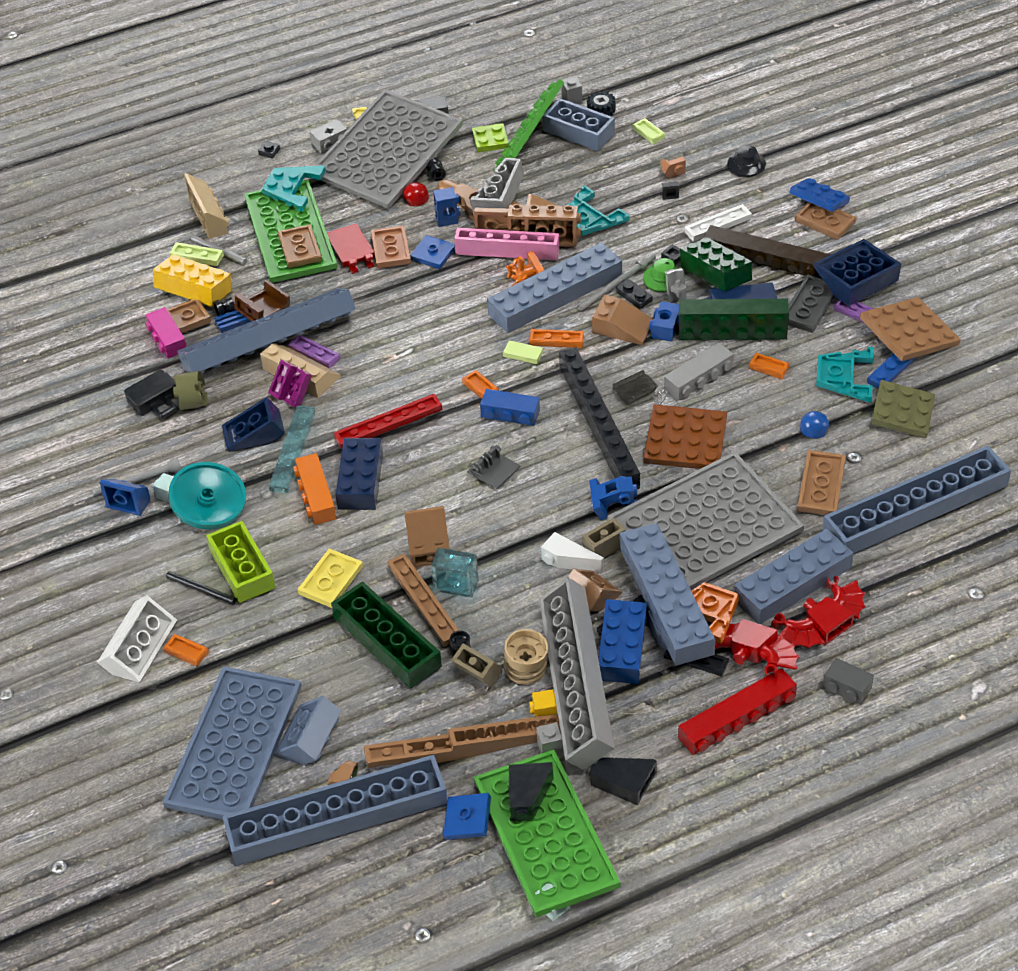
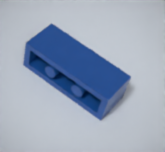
M486 389L480 403L481 417L535 426L540 412V398Z

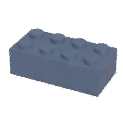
M559 98L543 115V131L599 151L615 134V118Z

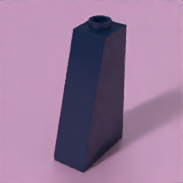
M772 282L737 286L727 291L719 288L710 289L707 299H777Z

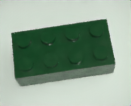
M702 238L700 241L680 248L681 267L723 291L752 281V261L710 238Z

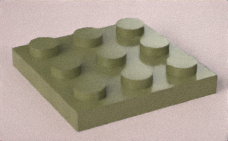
M881 380L871 424L926 438L929 431L935 394Z

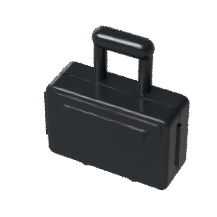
M162 369L148 375L124 390L127 402L140 416L154 411L160 419H165L178 411V406L171 401L175 398L173 387H176L174 379ZM166 402L171 406L162 412L157 409Z

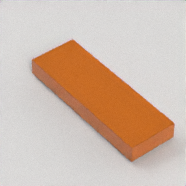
M531 329L529 345L583 348L584 331Z

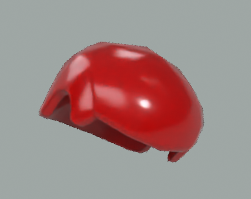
M419 182L410 183L403 190V198L405 201L407 200L410 206L423 205L429 199L426 186Z

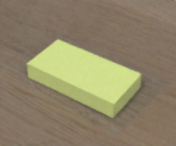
M645 118L632 124V129L651 144H655L665 138V133Z
M510 340L503 351V357L538 364L543 354L542 347Z

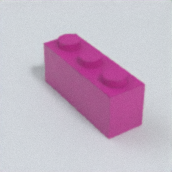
M165 307L145 314L147 319L145 326L148 332H152L151 335L154 342H158L160 352L165 353L168 359L177 356L178 350L187 347L184 336Z

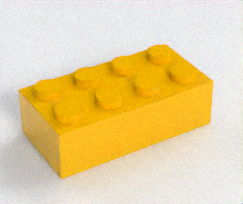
M171 255L153 269L154 288L190 300L196 299L200 303L211 307L213 306V301L221 300L231 292V273L182 258L178 255Z

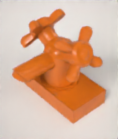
M534 251L527 253V265H525L524 258L518 256L513 260V263L506 266V269H508L507 278L515 280L512 286L544 271Z

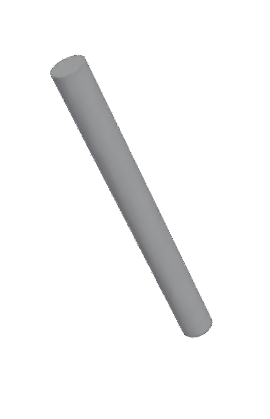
M195 235L191 237V241L207 248L223 250L225 257L242 265L247 263L246 258Z

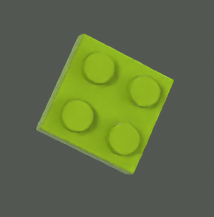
M503 123L472 128L477 153L509 147Z

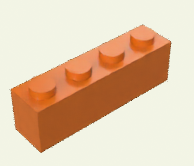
M317 453L295 458L296 466L293 467L295 477L300 478L297 482L299 490L304 491L302 493L304 505L308 504V507H306L308 518L313 519L314 525L336 520L335 506Z

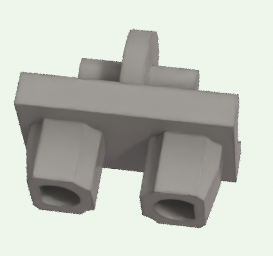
M682 268L666 270L668 301L672 303L679 299H686L684 270Z

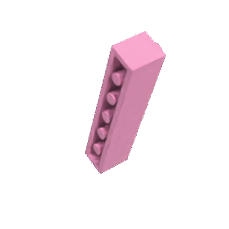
M457 228L454 238L456 255L507 258L521 256L527 259V253L534 251L538 259L558 260L559 233Z

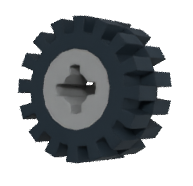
M604 91L592 93L591 96H588L587 108L612 116L616 110L615 96L609 94V92L604 93Z

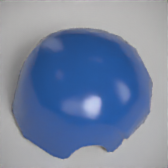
M819 411L805 413L800 423L801 433L815 439L826 435L829 428L827 416Z

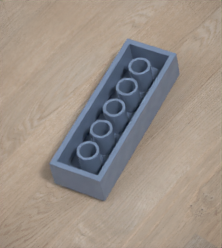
M825 529L734 585V592L738 593L739 596L738 605L757 624H762L825 585L827 578L831 581L834 576H839L851 569L853 552L828 529Z

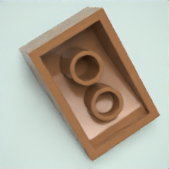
M604 294L592 316V333L643 345L650 332V321L654 319L623 299Z

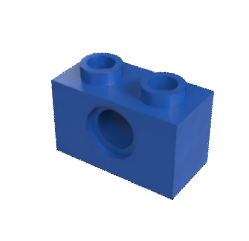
M453 187L434 190L435 217L438 226L459 224L458 217L461 214L460 208L457 206L460 203L458 193L455 194Z
M661 301L659 307L655 308L654 320H651L649 324V330L652 331L651 338L673 341L679 325V304Z

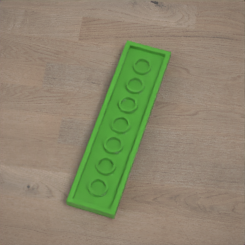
M560 78L556 82L552 81L547 87L548 90H543L539 95L540 100L538 99L533 104L534 109L532 108L526 115L528 118H525L520 124L522 128L519 127L514 133L516 137H513L508 142L509 147L507 146L501 153L503 157L500 156L495 162L497 165L495 169L505 158H516L564 84Z

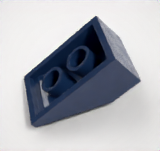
M267 397L222 425L226 447L229 452L271 443L285 434L280 410Z

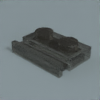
M642 370L613 383L612 389L628 405L658 391V385Z

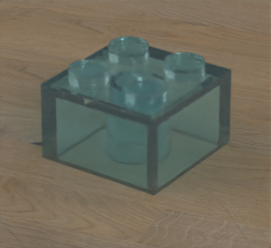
M438 548L431 565L434 591L473 598L479 581L477 554Z

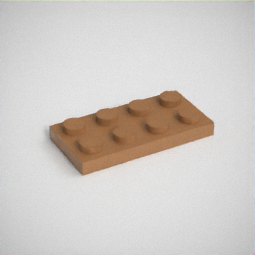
M813 450L807 451L797 511L827 515L838 509L846 455Z

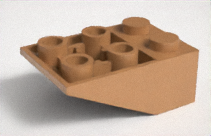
M444 506L404 512L409 552L413 566L416 568L451 562Z

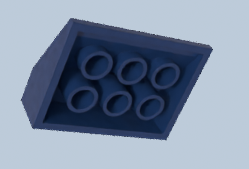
M865 239L813 264L834 296L847 306L899 281L902 265Z

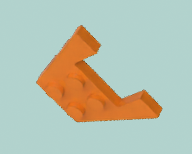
M704 582L691 591L705 620L712 622L709 628L715 641L722 643L737 607L739 596L738 593Z

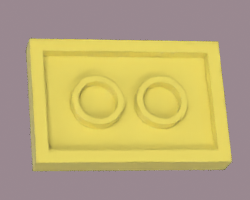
M328 549L297 589L298 594L332 608L331 602L343 595L363 568V562Z

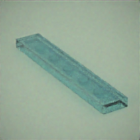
M297 405L269 484V491L288 493L294 476L295 458L301 456L316 412L315 407Z

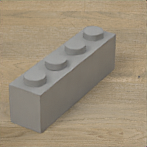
M717 343L665 375L664 390L678 401L689 396L695 390L702 388L711 380L729 371L733 367L734 354L722 344Z

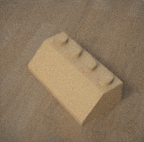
M184 174L189 200L208 238L211 239L228 234L227 226H229V221L226 216L224 217L223 209L219 207L218 199L214 197L212 188H209L205 181L190 174Z
M271 344L260 354L263 370L275 375L281 359L312 374L306 392L317 398L341 377V374L287 346Z

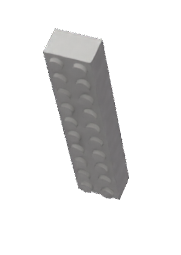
M568 577L539 600L545 637L548 643V656L565 761L585 770L615 749L586 590L585 587Z

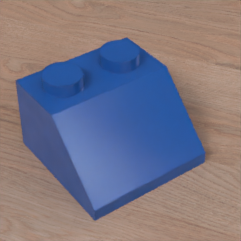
M101 479L99 482L107 508L141 516L151 500L148 487L117 479Z

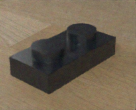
M630 279L616 286V292L639 309L653 301L651 294Z

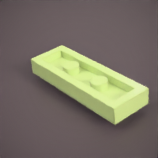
M178 242L175 243L169 253L170 256L178 255L197 263L218 266L224 256L223 250Z

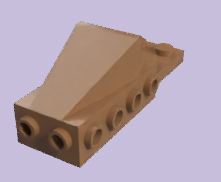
M528 194L526 205H509V209L474 208L475 229L559 233V246L577 247V239L581 238V228H578V224H581V213H578V206H559L533 194Z

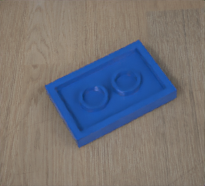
M811 178L790 187L789 191L790 194L831 212L848 204L850 197L845 195L844 192L835 191L830 186L819 184Z

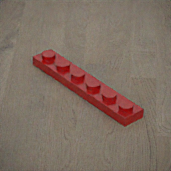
M431 394L333 432L334 438L342 449L344 438L375 437L443 410L442 404L435 394Z

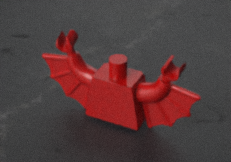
M838 576L833 578L835 583H831L829 578H827L825 585L828 589L832 590V599L825 597L817 603L812 598H808L803 605L808 610L805 619L799 621L785 620V616L782 613H777L771 622V626L776 629L781 628L782 625L786 626L778 635V639L784 636L787 642L795 646H803L808 649L819 644L826 646L853 626L854 618L860 619V612L866 607L863 602L865 592L859 588L857 580L840 587L838 586Z
M742 619L739 623L729 625L722 643L715 641V650L719 648H732L733 660L737 664L742 665L746 660L753 663H760L763 659L767 661V666L764 669L766 678H768L770 672H774L775 678H777V667L798 669L796 661L800 656L794 651L795 645L787 642L784 636L778 639L777 629Z

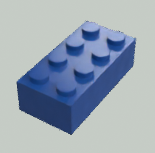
M606 599L598 658L602 681L639 684L647 603Z

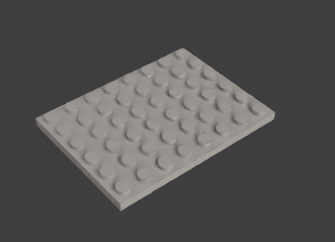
M384 89L315 166L324 165L326 167V172L321 181L389 209L403 194L404 188L418 177L427 166L429 160L433 159L462 127L463 119Z
M736 452L607 516V521L615 518L626 531L658 523L691 590L804 531V524Z

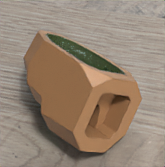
M351 760L344 762L330 774L327 785L357 777L358 763Z

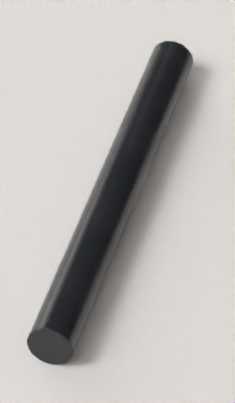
M168 571L166 574L167 579L234 605L236 603V597L171 571Z

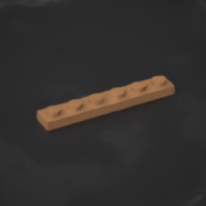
M404 553L387 561L389 569L444 647L449 645L450 635L458 631V628Z

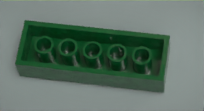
M788 298L679 299V340H787L789 323Z
M363 581L331 602L334 619L409 689H412L442 667L440 651Z

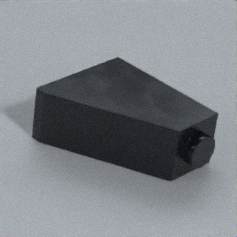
M602 757L598 760L597 764H593L590 768L591 786L638 805L657 773V760Z
M552 762L509 765L511 821L534 819L554 779Z

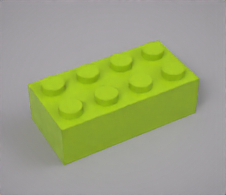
M243 521L206 535L209 550L239 603L276 588L273 572Z

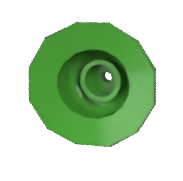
M659 259L645 271L643 281L647 288L655 292H667L665 271L680 268L676 267L670 259Z

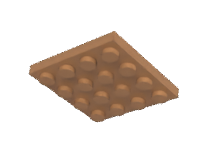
M919 297L861 312L859 317L901 361L959 345L961 341Z

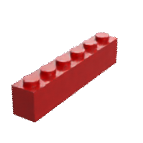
M780 668L777 670V678H775L773 672L768 675V678L760 679L678 725V739L692 755L703 752L710 745L723 741L726 736L733 732H739L747 724L754 723L763 715L774 712L784 703L793 701L796 697L797 684Z

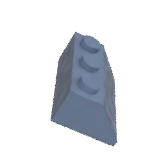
M320 696L299 705L274 755L302 765L316 762L322 754L323 746L330 739L329 734L338 723V716L342 710L325 696Z

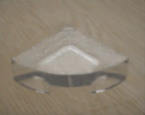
M661 386L656 388L654 391V404L662 405L669 395L667 389Z

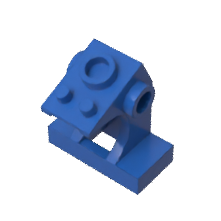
M620 476L602 484L599 483L597 478L589 480L593 510L600 520L607 518V509L610 504L619 501L621 504L630 505L637 501V499L634 500V497H637L636 484L633 485L632 477Z

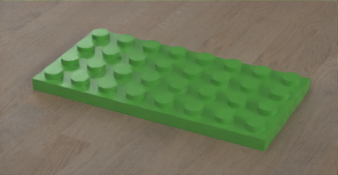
M309 180L302 181L295 195L308 197V203L303 212L297 210L295 206L290 207L286 205V202L282 200L277 201L262 194V190L244 193L271 283L338 268ZM311 224L322 261L288 268L278 237V231Z
M554 749L512 763L552 762L554 779L532 820L511 821L509 765L473 777L479 794L489 793L491 795L489 816L536 918L551 913L552 910L556 911L621 887V882ZM546 884L554 885V887L546 891L542 890V887Z

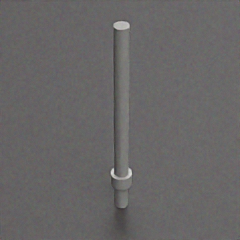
M651 253L644 259L641 258L633 267L577 306L579 311L589 307L603 297L604 294L610 292L639 270L645 269L650 262L656 259L655 254Z

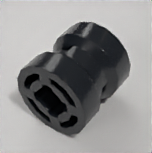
M436 158L429 160L426 169L430 178L437 182L443 180L446 176V171L442 162Z
M230 295L224 297L223 300L213 301L214 309L218 316L236 311L234 309V301Z
M458 630L450 635V649L453 657L462 644L471 648L470 636L467 632Z

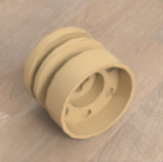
M521 629L513 632L506 639L504 671L511 681L529 685L538 682L545 675L548 643L541 633L532 629Z

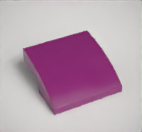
M281 359L268 393L279 400H284L295 408H300L312 374Z

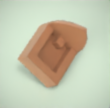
M683 156L670 161L666 159L660 161L661 169L668 178L686 173V159Z

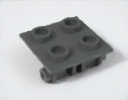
M495 445L491 446L490 450L485 452L477 462H474L467 473L498 489L521 465L501 455V448Z

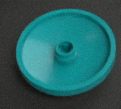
M197 462L182 468L175 474L169 486L168 498L172 511L184 523L199 529H218L233 523L241 515L246 502V489L241 478L230 468L214 462Z

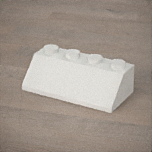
M148 595L140 598L132 605L97 663L112 675L140 682L177 619Z

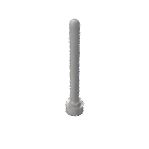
M178 457L170 459L167 465L122 480L134 484L167 472H175L176 474L182 468ZM101 487L93 489L95 496L103 494Z

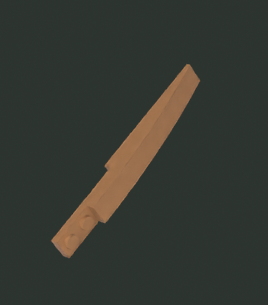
M558 714L451 728L448 729V734L365 745V760L367 768L406 763L431 755L435 756L437 763L473 757L536 743V727L557 722L560 730Z

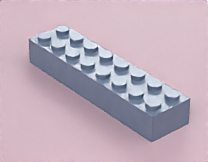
M601 242L487 298L488 315L504 331L510 333L612 282L622 274V260Z
M658 523L621 532L620 550L645 603H647L648 609H650L675 666L715 655V638Z

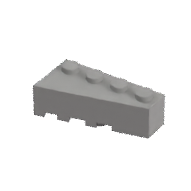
M505 158L494 170L495 174L488 177L485 186L478 189L476 196H472L470 202L473 215L474 208L509 209V205L512 204L524 176L520 158Z

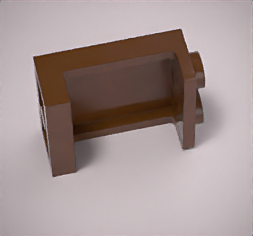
M268 280L264 281L263 290L249 297L244 296L242 293L235 295L234 309L251 322L290 307V296Z

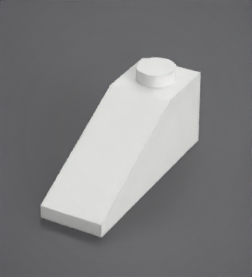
M556 532L541 546V559L548 565L560 569L573 570L575 568L593 570L600 573L604 570V557Z

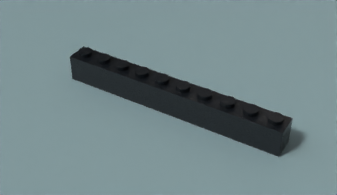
M577 347L559 351L560 369L614 478L620 476L632 477L633 485L636 484L637 489H640V471Z

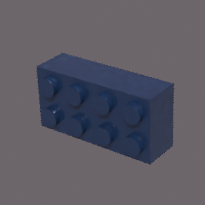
M344 438L335 493L338 510H376L383 460L381 438Z

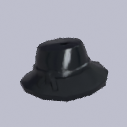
M746 145L740 147L736 153L729 157L727 167L732 174L738 177H750L764 171L766 161L763 156L759 155L755 147Z

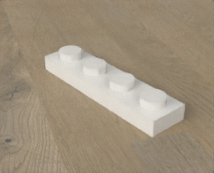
M742 204L685 226L684 232L694 242L704 237L710 225L727 229L752 219V213Z

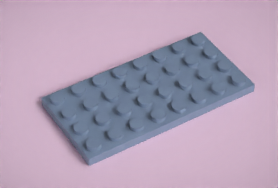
M223 666L163 800L164 807L222 820L224 815L253 807L302 687L301 681Z

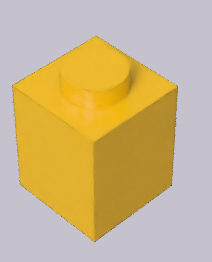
M554 689L532 693V701L529 702L531 714H535V717L558 714Z

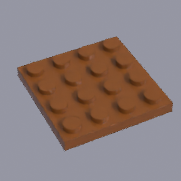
M653 404L643 463L701 469L721 459L728 411Z

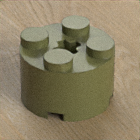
M201 371L174 375L176 387H173L175 398L179 397L181 411L203 407L208 404V395L204 390L206 384Z

